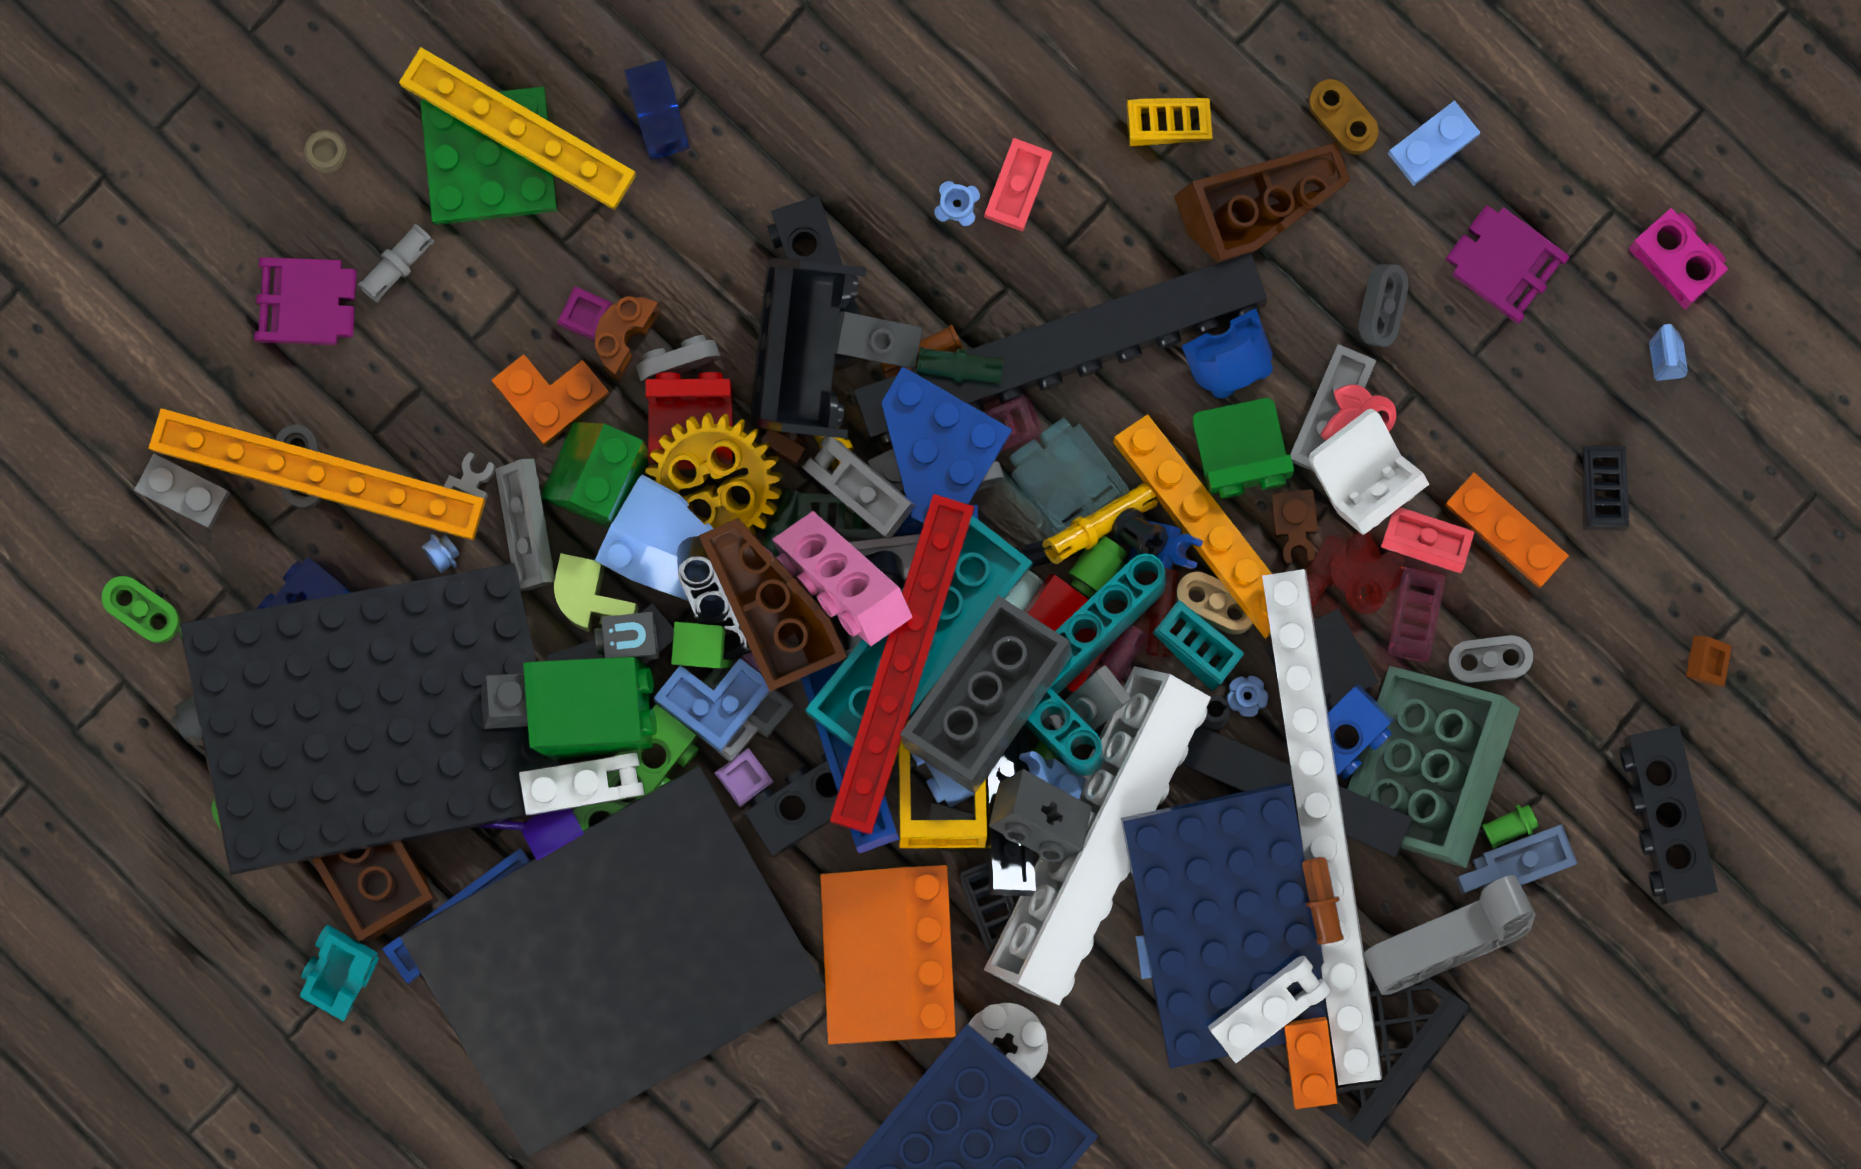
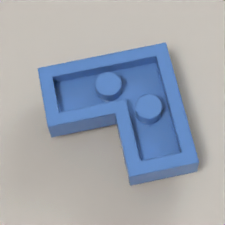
M739 658L714 691L680 665L656 694L654 702L719 752H722L770 691L762 674Z

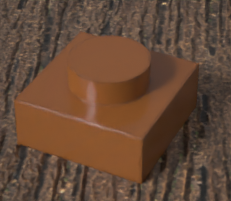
M1694 635L1691 651L1688 655L1686 677L1710 686L1725 687L1732 646L1708 636Z

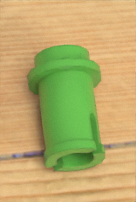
M1518 804L1515 806V811L1481 825L1492 849L1527 833L1528 836L1533 835L1532 831L1539 828L1529 805L1521 807Z

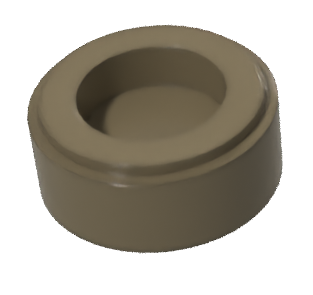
M320 130L313 133L306 141L304 147L307 162L315 171L320 173H334L341 169L347 160L348 151L345 142L340 135L330 130Z

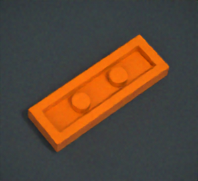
M1474 472L1444 505L1539 589L1569 556Z

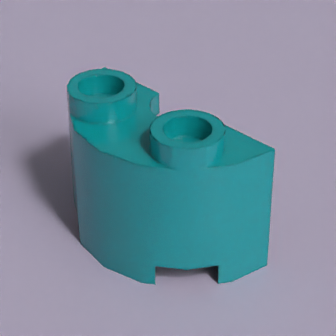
M327 924L315 944L320 949L318 954L320 957L312 956L301 975V978L306 980V983L299 997L344 1022L354 1008L352 1005L361 988H366L379 957H377L378 953Z

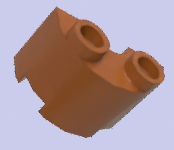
M624 297L611 305L600 317L595 331V349L606 372L618 383L634 359L630 353L631 350L628 348L629 341L637 335L647 337L661 313L658 302L643 297Z

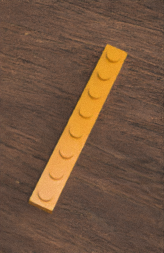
M160 408L148 447L151 451L472 541L475 539L486 502L484 498L162 408Z

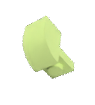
M560 553L554 581V593L559 608L573 625L591 633L594 616L600 617L599 624L602 625L601 617L638 613L639 608L636 603L599 596L605 570L604 565L595 560Z

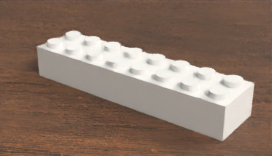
M1134 666L1124 686V689L1132 699L1107 720L1099 736L1104 755L1103 764L1094 774L1082 776L1086 780L1079 800L1092 806L1083 850L1058 864L1039 857L1034 867L1036 891L1032 896H1020L984 971L1024 992L1060 1005L1062 999L1072 990L1075 982L1074 975L1080 962L1090 953L1094 943L1093 936L1100 922L1111 911L1114 893L1119 883L1130 872L1121 818L1155 811L1157 806L1166 799L1169 792V782L1176 768L1184 762L1188 754L1187 745L1195 729L1201 726L1207 715L1206 707L1211 697L1171 674ZM1093 748V750H1092V752H1091L1089 758L1092 757L1093 754L1095 753V749H1094V748Z

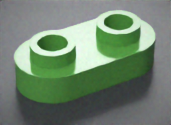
M118 576L111 579L103 588L102 604L106 611L145 639L153 643H165L177 635L181 619L176 608L135 579L128 576ZM124 592H131L132 602L127 606H121L119 603L120 595ZM159 615L165 616L167 620L166 626L161 630H155L153 620Z

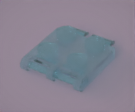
M1064 417L1040 434L1039 437L1046 446L1044 450L1033 439L1010 455V460L1016 467L1011 476L1056 534L1068 528L1071 521L1079 516H1082V518L1087 517L1117 495L1122 497L1129 493L1126 483L1083 427L1078 424L1072 428ZM1112 485L1113 489L1108 491L1095 502L1092 501L1093 498L1100 495L1104 490H1106L1108 487ZM1081 507L1084 509L1063 524L1062 521L1067 519L1072 513Z

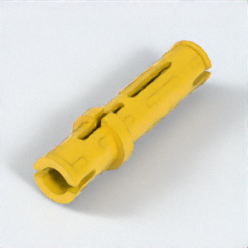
M1142 483L1137 488L1084 518L1082 516L1075 518L1071 521L1068 528L1043 541L1042 545L1044 548L1052 546L1044 550L1046 556L1052 563L1059 564L1083 548H1086V550L1091 549L1097 545L1098 539L1112 531L1113 523L1122 511L1133 507L1144 513L1155 508L1158 501L1156 499L1148 501L1156 497L1155 492L1149 485Z

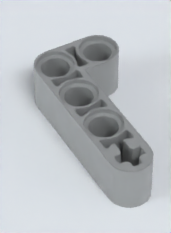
M1516 875L1505 876L1485 887L1481 892L1479 901L1372 946L1364 952L1365 963L1381 995H1389L1522 938L1531 930L1536 914Z

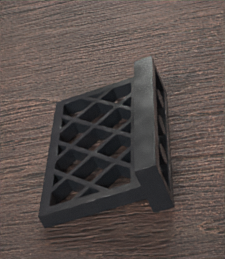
M1368 971L1367 978L1370 986L1374 979L1370 971ZM1430 978L1419 982L1422 985L1409 986L1389 995H1381L1375 983L1376 991L1370 992V998H1377L1380 1021H1376L1374 1024L1375 1028L1381 1027L1384 1051H1379V1058L1385 1057L1388 1073L1381 1082L1369 1084L1358 1082L1359 1085L1336 1088V1094L1360 1091L1362 1108L1351 1122L1337 1112L1336 1104H1331V1107L1329 1105L1316 1107L1367 1147H1369L1470 1012L1468 1004L1457 996L1450 994ZM1430 990L1442 999V1002L1433 1014L1415 1016L1412 992ZM1407 993L1410 1017L1385 1020L1382 997ZM1427 1021L1417 1034L1416 1022ZM1411 1023L1413 1040L1407 1048L1389 1050L1386 1026ZM1401 1055L1392 1067L1390 1056ZM1289 1075L1284 1083L1291 1088ZM1375 1089L1366 1101L1365 1090Z

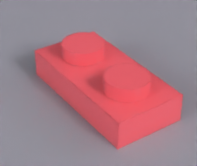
M1013 138L986 208L984 218L1023 232L1053 152Z
M1399 507L1390 515L1381 548L1461 574L1475 531Z

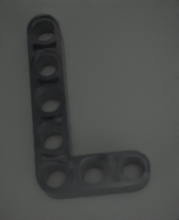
M699 536L683 540L677 550L678 576L698 623L721 625L725 627V630L735 631L730 635H725L723 659H732L750 653V647ZM884 550L865 556L884 574L893 575L894 577L891 580L900 590L903 589L905 575L903 562L899 555L892 551ZM693 560H701L705 562L700 566H692L688 564ZM708 595H717L720 597L719 599L713 601L704 599V597ZM814 595L812 598L820 605L817 597ZM837 615L831 617L833 624L840 622Z

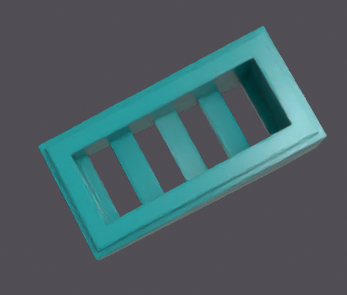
M1180 600L1175 603L1153 632L1212 691L1221 685L1245 654ZM1181 617L1186 624L1178 635L1175 636L1170 630ZM1193 629L1198 636L1188 647L1183 641ZM1205 641L1209 649L1201 658L1196 651ZM1217 654L1221 660L1214 668L1209 664V661Z

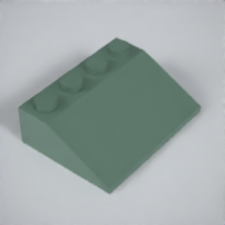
M1389 665L1377 703L1394 719L1387 727L1393 734L1375 751L1368 745L1359 754L1358 759L1362 764L1353 772L1347 790L1413 818L1401 848L1432 859L1467 868L1520 708L1502 695Z

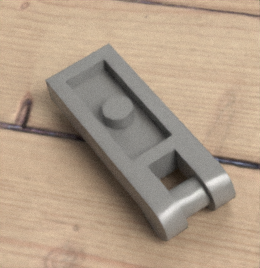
M826 436L820 443L823 446L815 458L809 457L803 468L884 537L891 539L916 505L852 453L841 441L835 437ZM837 458L841 463L832 474L828 467Z

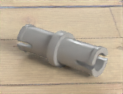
M414 224L412 229L392 250L386 249L381 254L383 259L358 283V286L367 296L378 303L380 298L401 276L406 278L411 273L409 267L430 245L434 244V240L421 227Z

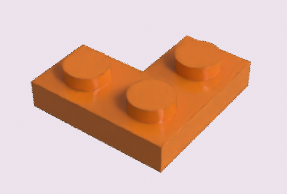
M523 354L491 380L544 446L548 445L568 429L573 422L579 420L610 395L606 387L583 360L553 384L549 385Z

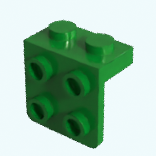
M1262 398L1200 411L1194 414L1192 423L1207 491L1210 495L1219 494L1220 498H1230L1244 494V488L1261 485L1262 490L1273 489L1286 485V479H1291L1294 472L1291 454L1286 455L1276 407L1272 399Z

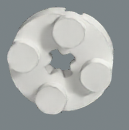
M1014 1003L989 1005L977 1013L969 1022L975 1030L992 1044L996 1037L1003 1039L1006 1033L1013 1035L1012 1043L1018 1046V1050L1015 1054L1007 1053L1006 1056L1031 1078H1034L1039 1073L1048 1053L1046 1030L1037 1016L1029 1009Z

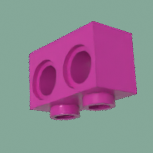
M1670 208L1634 240L1629 250L1686 310L1727 272L1728 268L1724 265L1726 259L1721 251L1711 243L1706 245L1695 234L1697 228L1692 220L1684 213L1680 212L1677 214ZM1661 232L1672 234L1677 241V248L1673 250L1662 248L1657 241V234ZM1686 264H1700L1705 270V279L1700 281L1691 279L1686 273Z

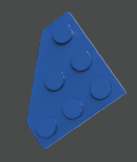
M903 366L881 402L905 495L916 505L910 513L911 519L922 526L924 525L933 494L969 505L1010 437L1012 429Z

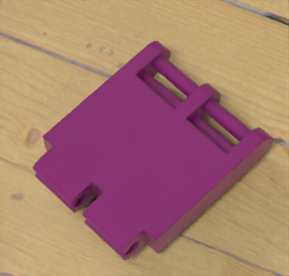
M1486 205L1468 228V231L1478 238L1477 242L1463 234L1445 260L1456 268L1452 274L1453 277L1512 321L1520 324L1525 317L1523 315L1524 310L1537 293L1543 294L1547 288L1545 285L1556 268L1560 264L1565 265L1570 257L1503 207L1497 213ZM1548 258H1553L1539 278L1535 277ZM1529 286L1531 289L1528 291V293L1525 295L1522 301L1515 308L1513 304L1517 301V299L1520 297V295L1523 293L1526 287Z
M259 258L258 267L262 268L261 294L256 295V304L260 305L259 330L254 332L255 342L338 346L339 337H353L355 308L353 306H341V300L355 301L357 271L355 269H343L341 260ZM271 269H275L273 295H269ZM268 306H273L271 332H267Z

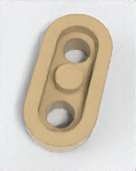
M1192 572L1180 580L1175 592L1176 602L1178 600L1182 601L1211 626L1235 635L1246 632L1253 625L1252 621L1219 579L1203 572ZM1192 591L1200 592L1203 596V601L1193 602L1189 598V593ZM1232 608L1239 610L1242 618L1239 620L1231 619L1227 614V610Z

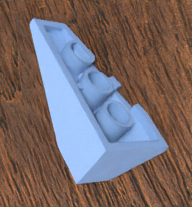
M641 475L611 524L595 561L632 581L688 601L678 576V546L683 540L699 536L714 528L708 522L704 525L687 508L689 504L678 493ZM693 560L688 564L692 566H700L705 562L701 560ZM708 595L704 597L705 600L709 601L717 600L720 598L717 595Z

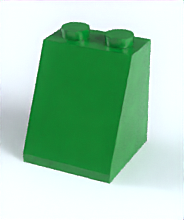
M573 422L542 490L541 500L609 529L648 463L649 452L644 441L605 423Z
M635 657L523 663L530 748L552 760L653 748L652 735L657 733V721L654 711L652 709L649 710L648 693L653 692V677L650 668H646L645 663Z

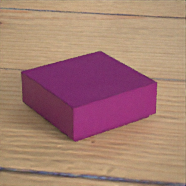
M574 286L557 325L595 342V331L600 317L613 303Z

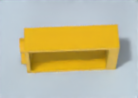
M901 741L898 751L899 848H985L987 839L986 779L974 794L975 820H911L910 751L904 748Z

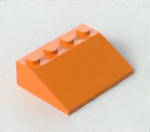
M947 865L820 874L828 1045L954 1039L956 1033Z

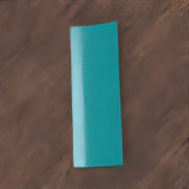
M972 516L909 719L920 707L999 595L1006 599L1033 566L1031 560L974 516ZM888 635L872 646L862 639L805 709L810 718L852 749Z

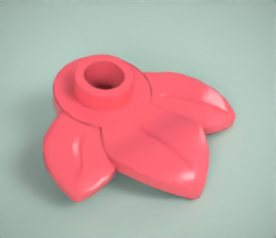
M1350 384L1340 387L1334 391V398L1340 411L1329 420L1320 436L1325 441L1367 409H1374L1377 412L1382 411L1381 418L1388 431H1390L1396 422V407L1390 399L1381 395L1372 396L1360 385Z

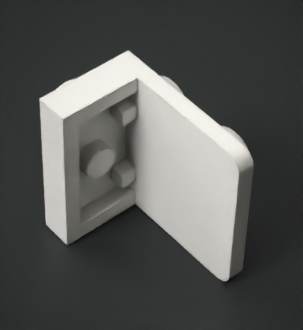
M1374 409L1364 411L1309 455V462L1337 514L1362 535L1379 525L1386 517L1413 499L1416 494L1429 485L1424 473L1401 456L1380 414Z

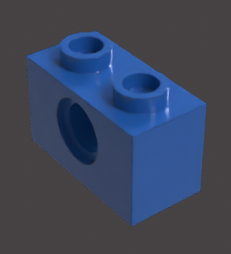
M1359 684L1328 712L1337 776L1339 775L1345 781L1362 764L1357 756L1368 745L1375 751L1393 734L1387 727L1394 719ZM1349 724L1356 728L1359 734L1356 746L1344 747L1338 742L1336 732L1339 726Z

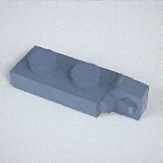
M1561 824L1483 853L1482 857L1472 860L1475 871L1455 878L1461 894L1480 887L1484 889L1492 882L1509 875H1516L1520 885H1524L1577 865V861Z

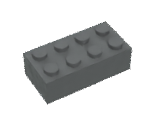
M998 595L900 733L904 748L975 794L1071 658L1070 641Z

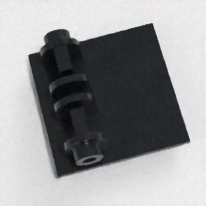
M1339 608L1314 621L1328 710L1335 706L1357 684L1365 690L1379 681ZM1271 643L1264 647L1276 669L1273 645Z

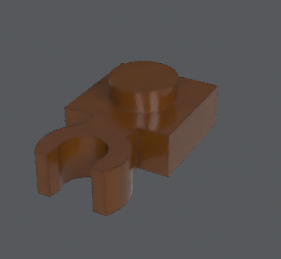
M1313 489L1271 493L1275 537L1287 536L1288 541L1282 551L1284 564L1291 565V550L1297 547L1302 548L1306 552L1307 563H1312L1315 557V549L1313 544L1306 539V534L1317 533L1318 531Z

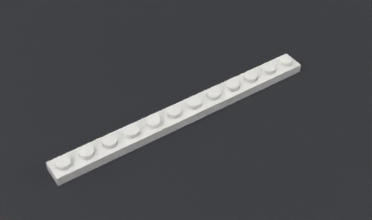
M1305 569L1264 575L1262 578L1305 860L1315 857H1325L1327 859L1334 896H1339L1340 901L1336 902L1344 940L1321 945L1324 963L1321 966L1322 978L1331 989L1326 997V1005L1338 1085L1380 1080L1383 1077L1307 573Z

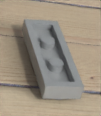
M1340 344L1337 345L1292 449V463L1315 472L1309 462V455L1325 442L1321 438L1320 433L1329 420L1340 411L1334 398V391L1350 384L1360 385L1365 388L1377 360Z
M520 459L496 468L495 472L511 563L515 564L520 591H530L554 583L553 561L550 553L535 460Z

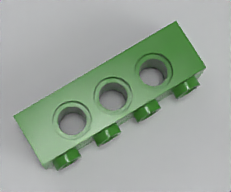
M657 704L652 709L657 721V733L652 735V746H661L665 749V763L656 769L648 768L644 762V755L649 748L618 752L616 755L638 753L640 766L636 767L638 783H643L645 795L671 781L669 777L677 766L680 765L682 768H685L699 751V748L695 745L699 737ZM619 770L606 772L609 788L617 787L621 784ZM619 800L574 808L573 813L582 830H585L592 826V821L596 815L600 813H609L611 815L632 802Z

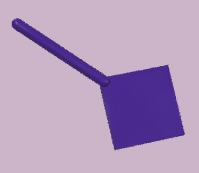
M572 809L541 813L526 822L504 821L479 826L482 828L521 830L537 861L585 834Z

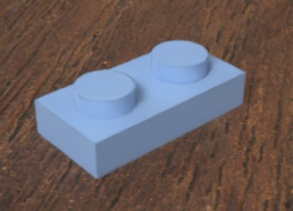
M1454 100L1390 149L1388 155L1411 184L1415 186L1479 137L1481 132Z

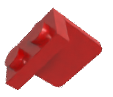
M662 372L655 374V379H646L645 396L648 401L649 465H659L650 456L654 449L666 451L659 442L661 437L667 435L675 439L671 428L677 423L687 431L686 420L691 416H694L701 426L706 413H711L714 424H718L720 418L724 414H728L729 426L733 427V387L730 379H723L722 373L702 372L698 373V379H681V374ZM725 446L717 447L716 454L719 461L727 465L732 464L733 451ZM678 461V470H696L694 464L690 461Z

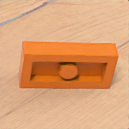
M1326 1017L1290 1021L1283 1028L1294 1108L1302 1109L1338 1104Z

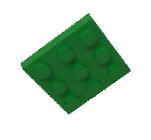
M544 87L499 91V93L549 121L546 90ZM420 100L431 216L434 225L558 212L553 174L426 100Z

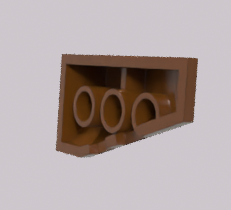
M1337 142L1193 181L1177 193L1174 198L1188 236L1217 262L1255 252L1350 182V178Z
M739 517L699 535L770 692L848 657L831 617Z

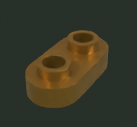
M1333 79L1319 82L1313 88L1309 98V109L1314 118L1345 152L1352 155H1361L1371 150L1379 133L1376 120L1342 82ZM1329 93L1334 94L1338 98V103L1334 106H1329L1324 102L1323 96ZM1353 125H1361L1365 129V135L1355 137L1352 135L1350 128Z

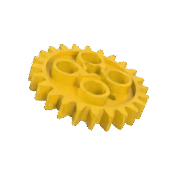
M706 413L701 426L694 416H691L686 420L687 431L678 423L674 425L671 430L675 439L667 435L661 437L659 442L666 451L654 449L651 452L650 456L659 465H649L645 473L656 477V480L653 481L680 495V489L701 485L710 475L713 479H719L735 470L747 468L748 474L728 478L718 489L714 484H711L691 494L680 496L689 504L687 508L704 525L708 522L713 528H716L739 517L754 535H756L753 524L764 529L769 522L762 513L773 515L777 510V507L769 499H778L782 495V491L773 487L772 484L780 481L783 475L782 473L770 470L778 462L779 458L777 456L766 457L764 454L771 445L770 441L758 445L755 439L758 436L759 430L756 428L748 435L743 432L745 420L743 419L734 427L729 426L728 414H724L718 424H714L711 413ZM725 446L730 448L735 454V463L727 465L719 461L716 454L717 447ZM688 460L693 463L697 472L696 477H684L678 470V461ZM733 486L746 488L750 494V502L745 504L738 503L732 497L731 488ZM693 500H705L711 507V516L702 517L696 514L692 505Z

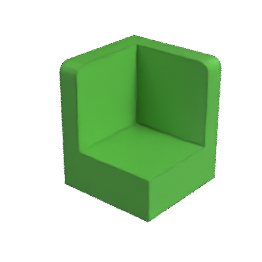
M674 622L672 665L719 669L732 668L733 659H723L725 627L721 625L699 624L698 622Z

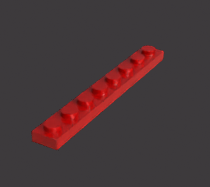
M935 494L932 496L902 591L912 618L888 635L830 823L869 835L873 833L902 741L900 733L907 725L975 510L972 505Z

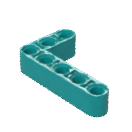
M1140 554L1130 560L1055 631L1070 641L1072 656L1024 725L1077 775H1092L1100 769L1104 759L1102 743L1097 733L1058 694L1162 596L1166 587L1165 570L1161 560L1154 555ZM1144 571L1153 572L1158 577L1150 585H1142L1135 580L1137 575ZM1112 600H1122L1127 604L1126 609L1118 614L1109 613L1105 610V606ZM1085 628L1092 629L1097 633L1094 640L1087 643L1079 642L1074 638L1079 630ZM1051 715H1059L1065 719V723L1058 730H1048L1043 727L1044 720ZM1082 744L1090 745L1095 749L1093 756L1086 760L1077 759L1072 753L1077 746Z

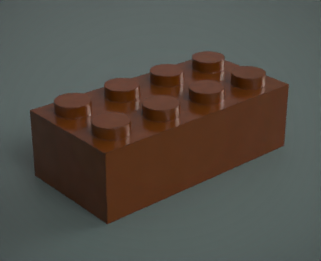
M405 841L311 859L357 940L363 944L369 943L439 901Z

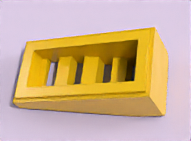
M1209 98L1127 100L1129 147L1213 140ZM1190 110H1198L1200 130L1191 129ZM1174 111H1182V131H1175ZM1157 112H1165L1167 131H1159ZM1142 113H1149L1150 131H1142Z

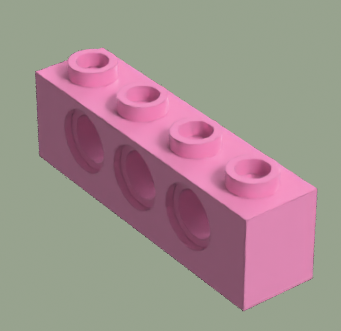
M814 511L772 539L779 553L776 559L796 578L797 582L811 597L814 595L817 597L821 607L830 617L835 615L839 617L842 626L850 636L854 637L858 634L872 646L912 618L900 588Z

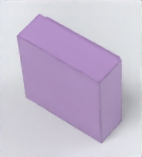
M749 748L739 754L732 763L728 762L715 772V775L740 808L774 783Z

